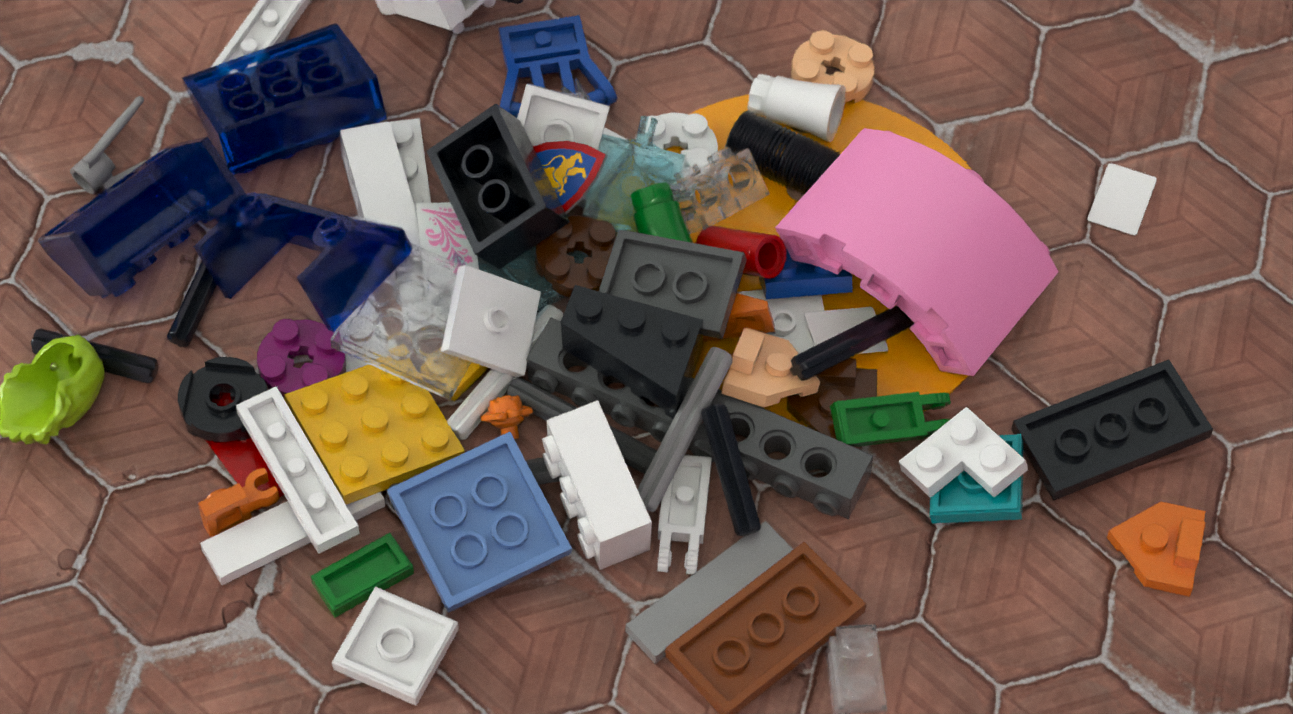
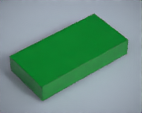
M388 533L311 575V581L334 618L368 600L375 587L386 590L413 575L414 567L392 534Z

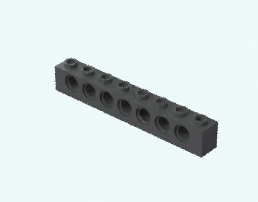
M552 317L549 319L526 359L528 380L549 393L557 392L571 398L579 407L598 400L603 413L610 415L618 424L629 428L638 427L651 433L656 440L662 442L673 421L671 417L665 414V409L660 406L653 407L648 405L647 403L651 400L643 397V399L639 398L631 392L630 387L626 384L621 389L608 388L607 386L612 383L622 382L611 375L608 377L564 350L562 346L561 321ZM573 366L586 368L581 372H571L568 370ZM694 378L691 379V382H690V385H689V387H688V390H689V388H690V386H691V384H692ZM718 389L710 405L725 404L734 434L742 435L746 438L743 441L737 442L748 480L757 479L771 485L776 492L785 497H798L808 501L817 510L826 515L836 516L838 514L844 518H850L871 477L873 455L755 404L721 394L722 390ZM703 422L700 424L688 450H691L695 456L712 457V462H714ZM772 452H781L787 457L776 460L767 455ZM819 469L825 471L828 475L814 477L808 472Z

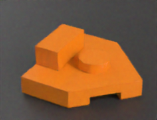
M1161 501L1110 529L1107 539L1117 552H1122L1134 568L1133 573L1144 587L1190 597L1195 571L1200 558L1206 523L1204 522L1206 511Z

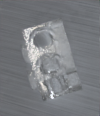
M730 147L723 148L706 157L709 165L699 169L698 165L694 164L674 174L676 182L669 186L672 190L674 201L679 202L690 234L705 230L770 194L749 148L732 153ZM728 172L732 176L733 186L729 182ZM695 189L700 194L701 203L696 199Z

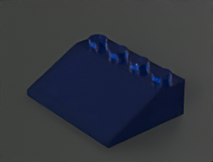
M337 23L182 77L184 86L215 152L230 176L238 173H249L260 165L277 159L290 158L297 152L315 145L328 144L337 137H340V130L375 124L387 119L376 74ZM258 62L255 66L247 68L248 65ZM238 70V72L229 73L230 71Z

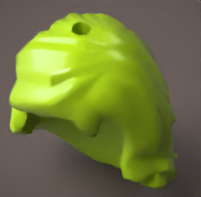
M80 335L55 338L40 349L31 363L15 365L11 373L4 375V381L0 385V435L2 437H9L11 442L14 443L23 441L25 444L36 442L48 444L51 436H57L62 428L73 426L91 408L100 392L105 372L102 360L86 338Z

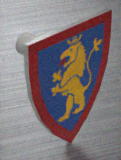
M571 141L546 142L533 146L565 213H569L594 185L608 155L587 144Z

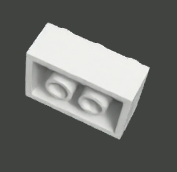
M598 400L548 419L547 437L542 438L546 453H543L544 462L552 479L560 477L559 481L563 491L560 493V497L569 519L577 516L580 530L577 536L587 559L594 557L599 570L649 551L652 521Z

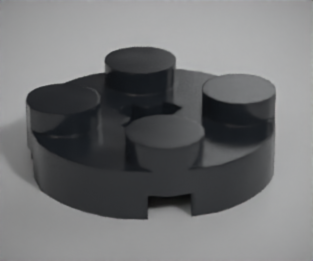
M234 357L213 358L205 361V367L198 369L194 374L191 370L182 380L178 391L179 409L188 432L193 436L213 442H230L251 438L237 414L236 405L267 391L263 377L261 378L255 372L254 367L247 361ZM222 393H230L233 402L226 406H217V403L212 402V400L220 399Z

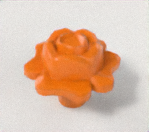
M505 395L489 401L488 412L481 415V421L491 423L494 427L500 428L501 435L511 432L514 439H519L518 425L524 421V417H528L533 413V409L529 406H523L519 395Z

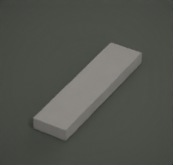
M764 521L759 531L741 538L625 625V632L656 664L665 657V648L790 553L793 548Z

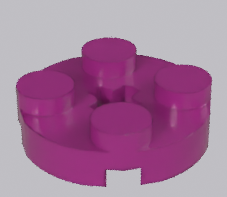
M282 319L274 324L272 331L262 340L257 352V366L261 378L263 377L268 390L277 387L284 398V394L345 373L346 356L340 334L336 329L312 320L294 321L292 319ZM299 355H307L313 361L312 363L305 362L302 368H296L293 358Z

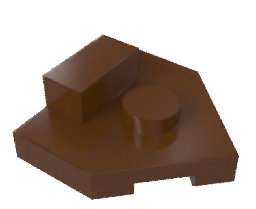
M849 358L816 375L820 380L817 393L800 397L799 394L787 396V411L798 421H803L810 429L836 439L830 405L841 400L877 397V369L856 368V359Z

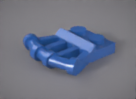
M580 15L499 28V39L507 72L500 107L518 118L521 103L514 102L519 79L524 77H530L532 85L545 88L542 75L559 72L563 93L577 97L571 70L579 69L595 89L580 98L608 106L617 102V95L613 86L589 56Z

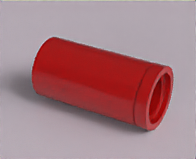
M707 226L699 233L696 239V244L744 252L747 259L743 271L744 275L774 278L782 271L786 262L785 244L776 235L719 226Z

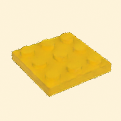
M405 352L284 394L286 404L346 505L387 490L392 484L406 481L465 453L463 446L450 425H448L447 420Z

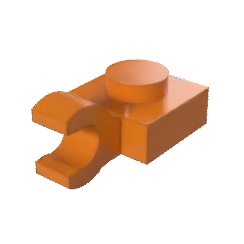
M265 468L251 472L246 478L243 488L239 483L228 489L221 488L215 490L205 500L198 503L203 526L210 538L251 519L252 511L261 507H269L279 500L276 486L266 491L257 490L260 485L269 481Z

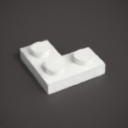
M967 407L899 460L901 471L930 498L964 470L993 497L997 496L1028 470L1026 460Z

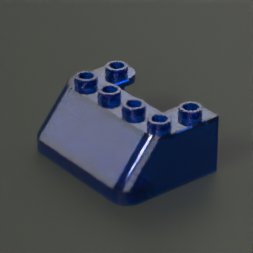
M208 137L170 145L153 155L43 234L38 239V242L46 254L89 296L100 295L101 298H105L113 294L114 297H117L137 283L133 277L157 260L155 256L157 251L165 245L171 249L185 241L191 235L188 229L198 221L206 224L213 219L219 222L227 218L238 209L235 202L245 196L246 193Z

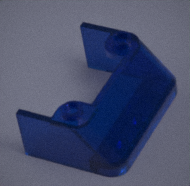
M254 192L240 197L236 201L235 207L193 246L225 298L229 299L287 243L322 252L297 277V280L326 328L332 332L379 287L412 251V243L401 227L318 204Z

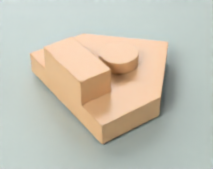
M746 327L743 329L734 351L732 364L725 378L721 394L761 407H767L780 403V399L794 394H799L800 397L817 393L820 380L817 376L802 381L797 375H792L790 371L792 368L791 359L799 353L789 340Z

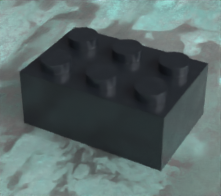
M494 104L426 151L474 254L496 268L501 269L570 223L521 121L498 104Z

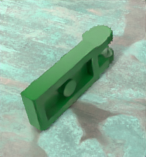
M919 392L841 400L830 405L836 439L852 447L919 440L931 436L949 420L940 419L925 422L923 410L941 409L950 405L951 401L949 394L945 392L920 395Z

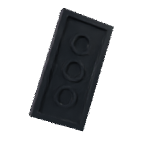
M1168 359L1013 420L1011 430L1013 434H1022L1023 451L1054 501L1210 438L1213 428Z

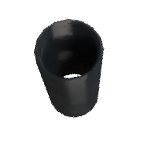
M750 110L743 112L738 117L729 133L724 149L726 160L733 161V163H737L741 167L744 166L745 169L748 168V170H752L756 174L759 173L760 176L764 175L769 180L773 179L774 182H778L782 186L785 185L786 188L789 187V189L796 190L797 193L800 192L801 194H805L840 155V152H836V149L833 150L828 146L825 147V145H821V143H817L813 139L810 140V138H806V136H802L800 133L792 132L791 129L787 130L786 127L783 128L782 125L776 124V122L773 123L772 120L769 121V119H765L761 115L758 116L754 112H750Z

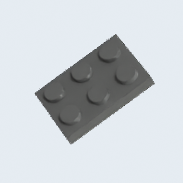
M619 229L599 292L703 319V336L723 339L747 259L744 252Z

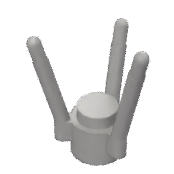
M136 97L123 114L109 127L93 149L70 169L74 180L86 192L95 194L101 188L106 194H109L119 184L160 162L158 156H153L113 177L111 172L115 169V165L104 153L106 148L143 104V97Z

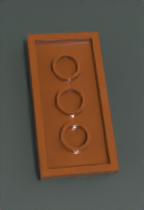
M803 542L665 648V657L719 714H736L865 613L866 603Z

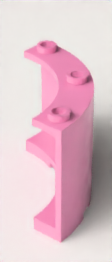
M863 128L775 227L793 261L818 266L837 275L843 269L862 279L860 288L875 297L887 308L892 309L897 305L914 322L909 329L925 346L939 370L949 373L974 376L1058 274V270L1050 257L1048 247L1038 239L1014 209L984 183L982 177L977 172L965 169L941 153L916 141L896 135L891 131Z

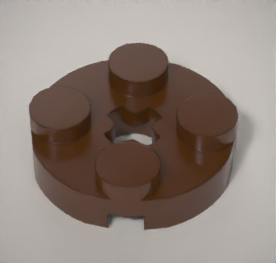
M568 216L570 223L536 245L535 267L541 279L544 276L552 284L554 291L566 297L571 296L575 285L599 291L616 239L615 228L604 220L598 221L585 216ZM574 251H582L589 257H585L583 263H575L574 256L567 254Z

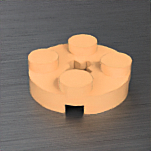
M824 30L816 31L811 35L810 40L804 42L796 50L792 60L791 78L819 84L844 85L846 90L845 102L855 99V104L867 96L873 84L875 67L872 60V49L846 36L834 35ZM828 67H835L842 72L836 71L833 75L826 74V69Z

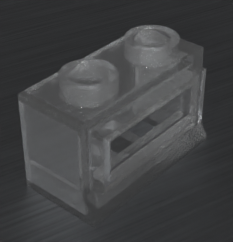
M876 624L837 626L835 636L829 637L828 649L825 651L833 714H887Z

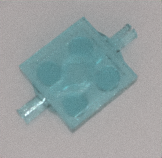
M649 116L640 117L636 139L625 140L602 134L598 150L608 155L598 179L587 193L582 216L609 222L615 228V236H617L619 229L638 233L633 218L635 211L630 196L634 191L653 184L667 182L675 200L685 155L663 150L652 144L658 120L651 118L646 133Z

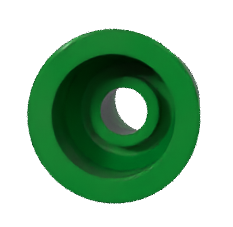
M667 182L653 184L630 194L635 211L633 218L638 233L693 243L679 202L674 201L672 190Z

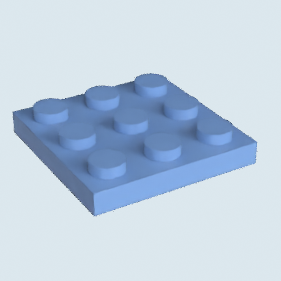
M511 432L387 489L388 497L448 613L572 553L570 543Z

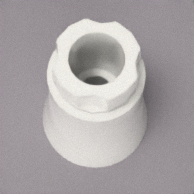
M758 74L752 83L747 107L750 112L766 117L769 121L772 120V122L808 132L827 142H831L840 125L846 90L844 85L819 84L782 76L772 77Z

